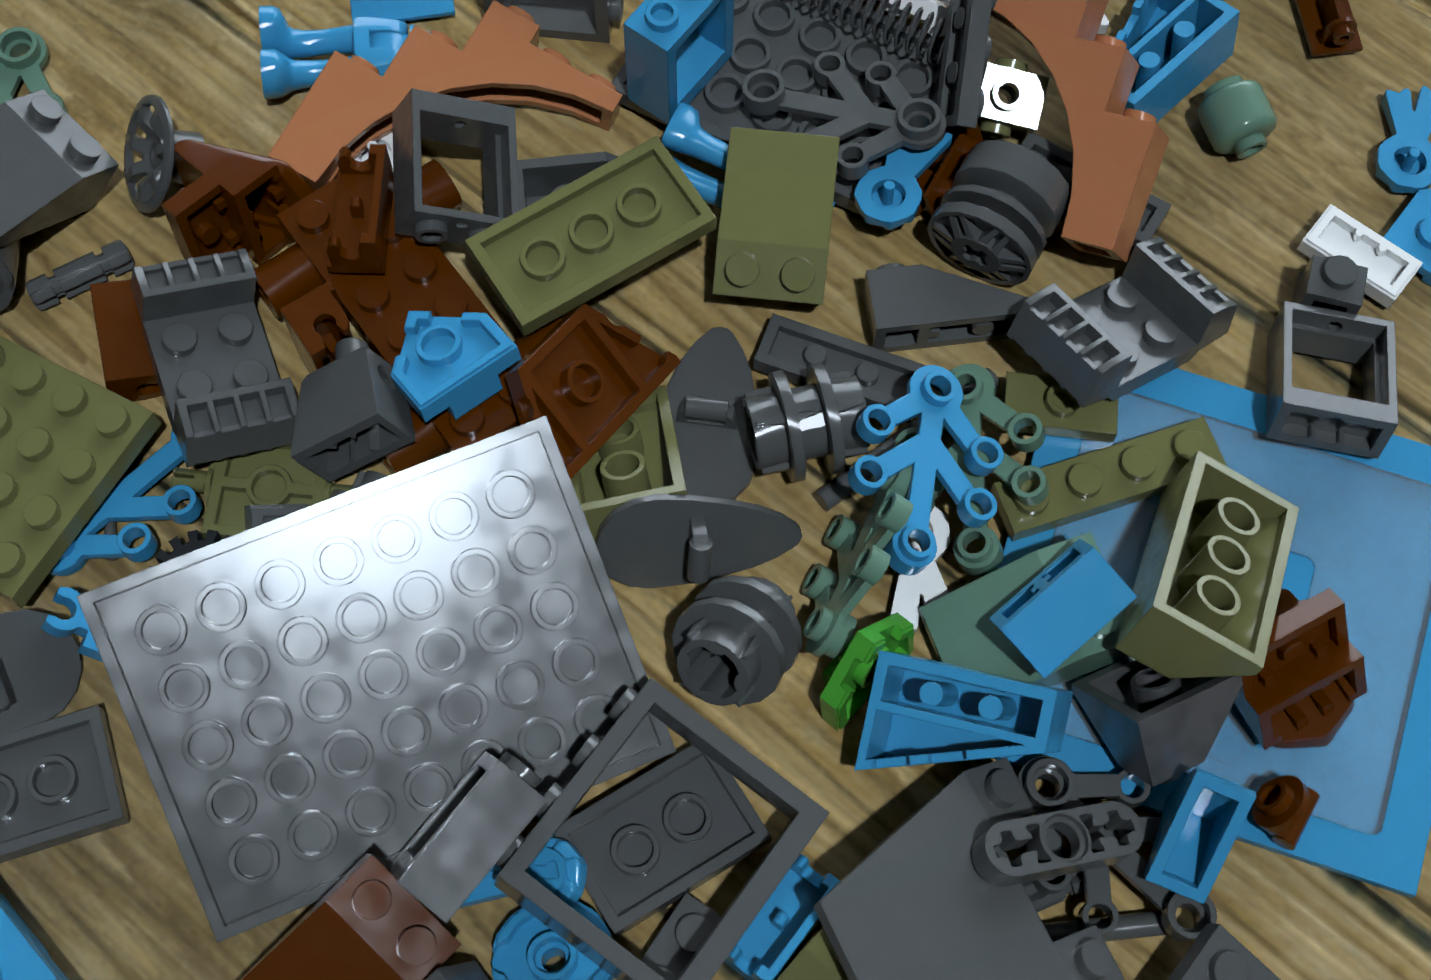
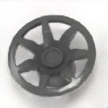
M153 94L142 97L136 105L130 118L124 146L126 186L132 204L142 213H152L157 210L166 196L170 183L183 184L174 163V144L186 139L205 143L203 136L199 132L173 129L172 119L166 103L161 97ZM151 105H152V106L154 107V109H155L154 112H153V115H152V112H151V109H150V106H151ZM138 125L147 135L146 138L136 134ZM133 150L142 153L141 161L133 163Z

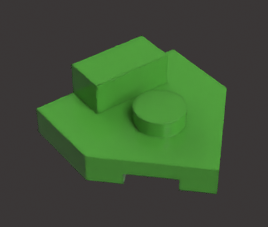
M898 612L858 630L844 651L822 672L823 683L826 685L820 695L822 719L837 731L839 729L842 730L869 700L879 650L908 655L914 650L913 624Z

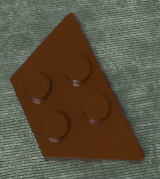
M586 304L571 310L505 375L520 425L546 416L570 479L576 475L681 363L679 358L669 351L658 354L640 344L641 335L625 326L612 324L604 314Z

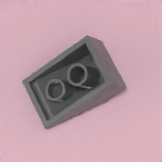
M43 89L6 101L0 105V247L94 208L119 165L101 147L100 143L90 136Z

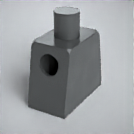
M345 338L338 341L335 345V361L306 375L301 382L291 445V458L329 483L415 441V430L409 403L397 390L390 376L393 366L369 349L368 344L364 340Z

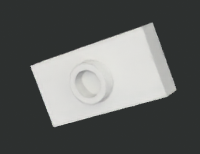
M1332 204L1328 206L1297 248L1298 251L1310 259L1313 255L1321 257L1342 255L1352 259L1356 265L1367 267L1368 273L1364 294L1390 309L1423 264L1420 260Z

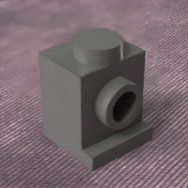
M1313 255L1304 272H1300L1297 276L1293 302L1311 306L1315 300L1336 305V311L1357 314L1363 303L1368 268L1356 265L1352 259L1342 255L1330 257ZM1331 322L1330 324H1332V325H1337V324H1340V323H1339V322Z

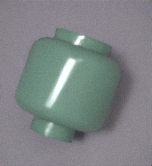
M1236 75L1216 82L1203 93L1204 101L1198 107L1197 116L1215 152L1222 155L1236 153L1239 159H1243L1257 154L1268 145L1266 138L1275 129L1277 117L1262 86L1258 82L1243 80L1241 76Z

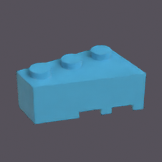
M1135 0L1132 6V14L1123 30H1119L1115 37L1127 44L1126 48L1140 65L1125 109L1130 108L1149 113L1157 118V123L1233 54L1240 11L1223 0Z
M879 650L854 771L1061 752L1073 692L904 653Z

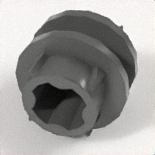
M822 362L807 365V385L790 388L783 370L768 374V387L744 392L745 398L742 399L743 417L751 455L757 470L762 469L763 475L786 471L788 478L793 483L805 480L807 459L822 457L829 474L844 472L845 458L868 453L870 443L865 442L856 430V421L867 408L861 385L855 375L850 376L849 371L828 374Z
M731 575L711 581L697 594L694 603L679 616L672 633L678 674L682 679L681 685L686 686L696 697L703 701L719 706L736 704L738 707H741V705L761 702L773 693L780 684L783 674L796 662L802 647L801 625L795 615V608L791 602L792 595L788 596L778 585L765 578Z

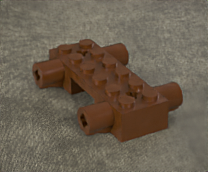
M433 159L422 166L423 205L455 210L462 206L461 196L446 170L439 162ZM337 178L276 214L289 248L254 269L257 277L256 290L277 319L283 317L280 308L330 280L336 289L348 321H352L377 355L392 366L395 357L400 355L406 336L404 326L409 311H431L433 317H461L464 312L487 313L501 328L436 244H425L417 241L413 236L395 234L394 188L384 274L334 273L327 270V246L331 233ZM560 316L530 334L522 335L513 342L517 345L521 358L534 348L563 317ZM518 362L498 374L503 389L457 420L445 409L425 422L409 404L415 430V441L380 458L390 473L395 474L439 457L442 454H447L520 426L505 377Z

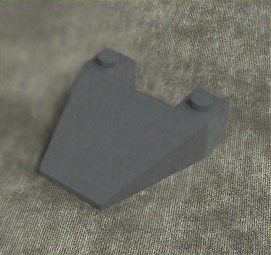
M1007 757L960 773L924 801L813 906L848 980L1125 979L1096 925L1052 942L1022 883L1006 887L995 886L985 881L976 871L972 861V847L979 836L998 822L1028 817L1036 812ZM999 845L994 848L998 858H1008L1006 852L1001 850Z

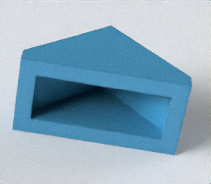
M1195 767L1166 799L1144 874L1145 880L1204 904L1256 799V792Z

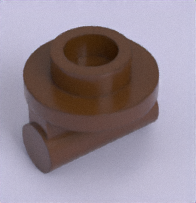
M1279 776L1267 781L1259 788L1252 805V816L1254 821L1272 836L1271 839L1274 843L1285 849L1294 850L1320 795L1295 776Z

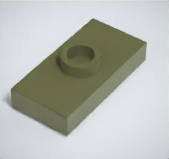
M1007 371L1004 379L1003 402L1019 414L1031 413L1036 415L1043 425L1045 435L1114 442L1117 436L1118 399L1112 401L1110 398L1082 408L1077 403V400L1066 389H1062L1059 386L1060 383L1052 376ZM1026 426L1019 432L1035 434L1036 428Z

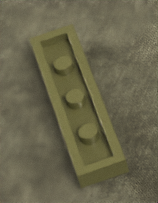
M1200 417L1040 468L1049 483V493L1046 499L1037 505L1021 503L1013 489L1002 480L993 483L990 492L997 501L998 511L1011 542L1160 495L1198 450L1225 466L1227 464L1205 418ZM1028 479L1021 485L1020 490L1023 492L1035 491L1039 487L1040 481Z

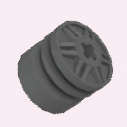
M1002 140L982 141L971 147L955 175L953 187L945 192L940 206L935 209L931 216L927 231L931 243L939 253L959 270L993 284L1017 285L1026 281L1047 244L1046 238L1052 236L1067 209L1071 198L1069 184L1059 170L1050 162L1021 145Z

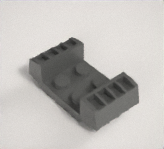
M1159 236L1135 245L1121 277L1072 300L1055 283L1036 292L1024 300L1006 335L1011 340H1015L1026 351L1025 353L1028 356H1031L1043 367L1042 370L1045 373L1048 372L1060 383L1059 386L1062 389H1066L1077 400V403L1082 408H1085L1107 398L1114 401L1189 362L1199 350L1228 333L1237 304L1232 299L1229 300L1217 289L1218 287L1215 284H1211L1200 274L1199 270L1194 269L1183 259L1182 255L1176 253Z
M246 248L195 258L191 257L184 260L162 262L155 265L133 267L130 285L140 317L143 337L172 431L177 437L187 467L214 460L220 461L221 459L238 455L243 456L247 455V453L261 450H272L275 447L292 444L298 400L291 378H279L254 303L257 277Z

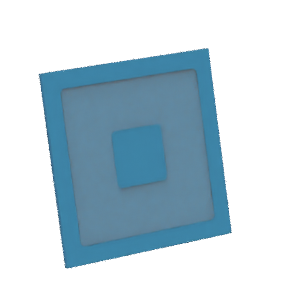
M1178 368L1118 398L1117 436L1114 442L1045 435L1043 445L1034 451L1030 465L1038 468L1204 417L1227 467L1299 507L1282 588L1289 590L1299 601L1310 599L1322 591L1331 588L1345 603L1348 639L1364 656L1367 693L1354 700V707L1333 740L1327 746L1281 749L1271 746L1264 750L1234 702L1205 761L1195 767L1256 793L1264 783L1279 776L1292 775L1299 778L1307 787L1316 791L1320 798L1294 850L1285 849L1272 841V836L1254 821L1252 807L1236 840L1410 898L1415 897L1431 827V446L1392 434L1380 457L1375 459L1266 438V395ZM1162 494L1011 542L1008 534L1003 550V559L998 569L1038 549L1091 532L1102 557L1129 588L1133 590ZM1097 671L1079 676L1077 678L1059 683L1051 687L1073 692L1071 685L1072 683L1082 678H1085ZM1074 693L1061 752L1007 757L1011 765L1020 768L1033 758L1051 756L1066 763L1074 774H1119L1124 770L1114 759ZM1006 757L993 758V759L1000 760V759H1003V758H1006ZM1195 767L1183 772L1178 779L1172 782L1158 784L1154 787L1151 786L1148 798L1138 807L1162 815L1166 799ZM1129 779L1121 781V789L1125 795L1131 798L1139 796V788L1134 781Z

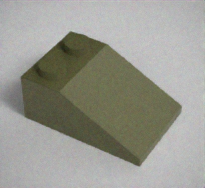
M731 127L712 294L823 305L840 137Z
M666 385L658 386L571 479L594 541L600 524L612 510L631 499L654 494L688 495Z

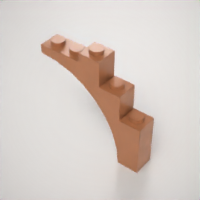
M493 0L462 51L444 33L436 30H431L429 33L414 25L383 76L379 75L378 69L366 59L356 55L348 58L335 50L273 146L268 157L288 163L317 190L337 178L339 170L337 163L338 154L342 147H348L351 151V158L355 160L368 149L367 143L369 141H378L393 132L392 113L411 88L492 104L532 105L573 115L607 131L611 129L619 115L623 94L617 92L616 87L608 79L598 74L587 75L572 67L569 60L558 51L551 48H544L543 50L538 48L540 25L535 23L533 17L517 6L509 5L506 7Z
M997 0L995 7L991 11V17L1021 34L1037 50L1053 74L1067 111L1073 148L1071 198L1061 237L1076 250L1127 263L1169 138L1156 123L1157 118L1153 115L1136 109H1125L1140 65L1126 48L1127 44L1111 36L1097 35L1109 0Z

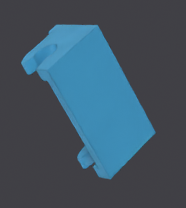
M1078 539L989 619L1024 659L1045 679L1135 600L1137 596L1095 547Z
M802 854L796 859L724 961L725 964L746 980H776L821 923L813 906L840 881L831 873L825 874L824 877L818 874L808 865L810 863L809 859Z

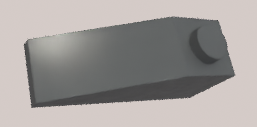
M888 263L879 266L875 270H866L862 294L871 347L886 352L1009 339L1006 334L1024 300L1029 298L921 264L904 266L899 263Z

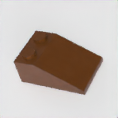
M366 853L240 980H425L457 950L461 943L414 896L396 883L394 876L373 854Z

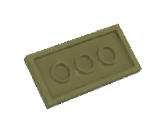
M655 136L466 239L465 244L467 252L522 334L526 336L717 229V217L658 136Z

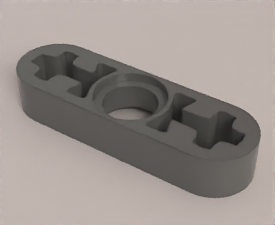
M1108 801L998 822L977 838L972 847V861L976 871L985 881L995 886L1006 887L1115 865L1140 848L1144 838V830L1138 815L1129 806L1121 802ZM1105 825L1107 830H1116L1120 837L1118 841L1115 836L1101 837L1091 843L1090 835ZM1047 829L1059 830L1068 838L1071 845L1070 858L1058 857L1049 849L1045 837ZM1026 844L1027 852L1021 854L1010 863L1007 857L998 858L994 848L999 845L1001 850L1009 851L1019 849Z

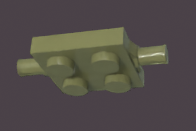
M292 444L275 447L272 450L247 453V455L228 457L220 461L214 460L210 464L208 471L175 467L172 472L174 476H171V487L187 485L195 493H204L206 510L201 534L206 538L207 530L218 531L222 539L226 535L231 537L245 531L244 506L274 504H308V506L329 499L334 489L349 491L351 485L336 484L335 480L329 483L291 458Z

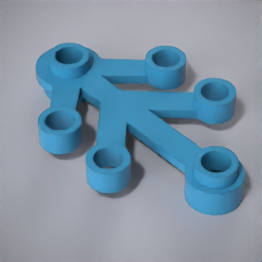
M936 365L923 366L913 373L907 383V395L886 406L882 404L869 405L856 421L858 435L867 443L879 444L886 440L896 426L917 416L919 419L916 436L878 457L873 455L860 457L850 468L847 476L850 487L856 493L869 496L875 494L885 484L887 479L912 466L907 500L913 503L912 513L904 527L895 533L884 547V551L891 556L889 566L896 572L908 576L920 573L934 560L937 553L936 539L929 529L936 476L957 505V514L965 525L972 528L982 527L997 512V501L993 494L984 488H974L942 443V427L946 428L964 452L963 460L967 469L977 476L991 474L1002 463L1004 457L1003 449L993 438L979 436L960 409L963 391L958 379L947 369ZM931 387L935 388L941 396L936 395ZM868 418L877 419L882 424L883 430L873 428ZM977 450L985 452L990 459V463L982 461L977 454ZM860 469L869 470L874 475L875 482H869L864 479ZM970 501L977 502L982 507L984 515L976 513L972 509ZM908 538L917 542L922 552L914 550L909 545Z
M171 431V440L124 479L123 476L120 478L50 571L49 575H72L85 565L87 559L126 557L132 562H143L154 555L158 545L157 539L143 523H130L124 526L118 535H94L109 522L172 520L177 524H188L199 517L202 511V502L190 486H173L164 496L140 497L184 461L177 437L173 431ZM190 499L189 504L184 509L174 510L179 501ZM141 536L145 537L144 542L140 546L129 548L134 539Z

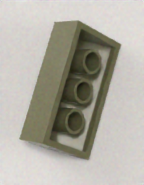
M1198 450L1162 492L1132 590L1137 598L1127 607L1115 648L1167 678L1257 675L1264 668L1299 507Z

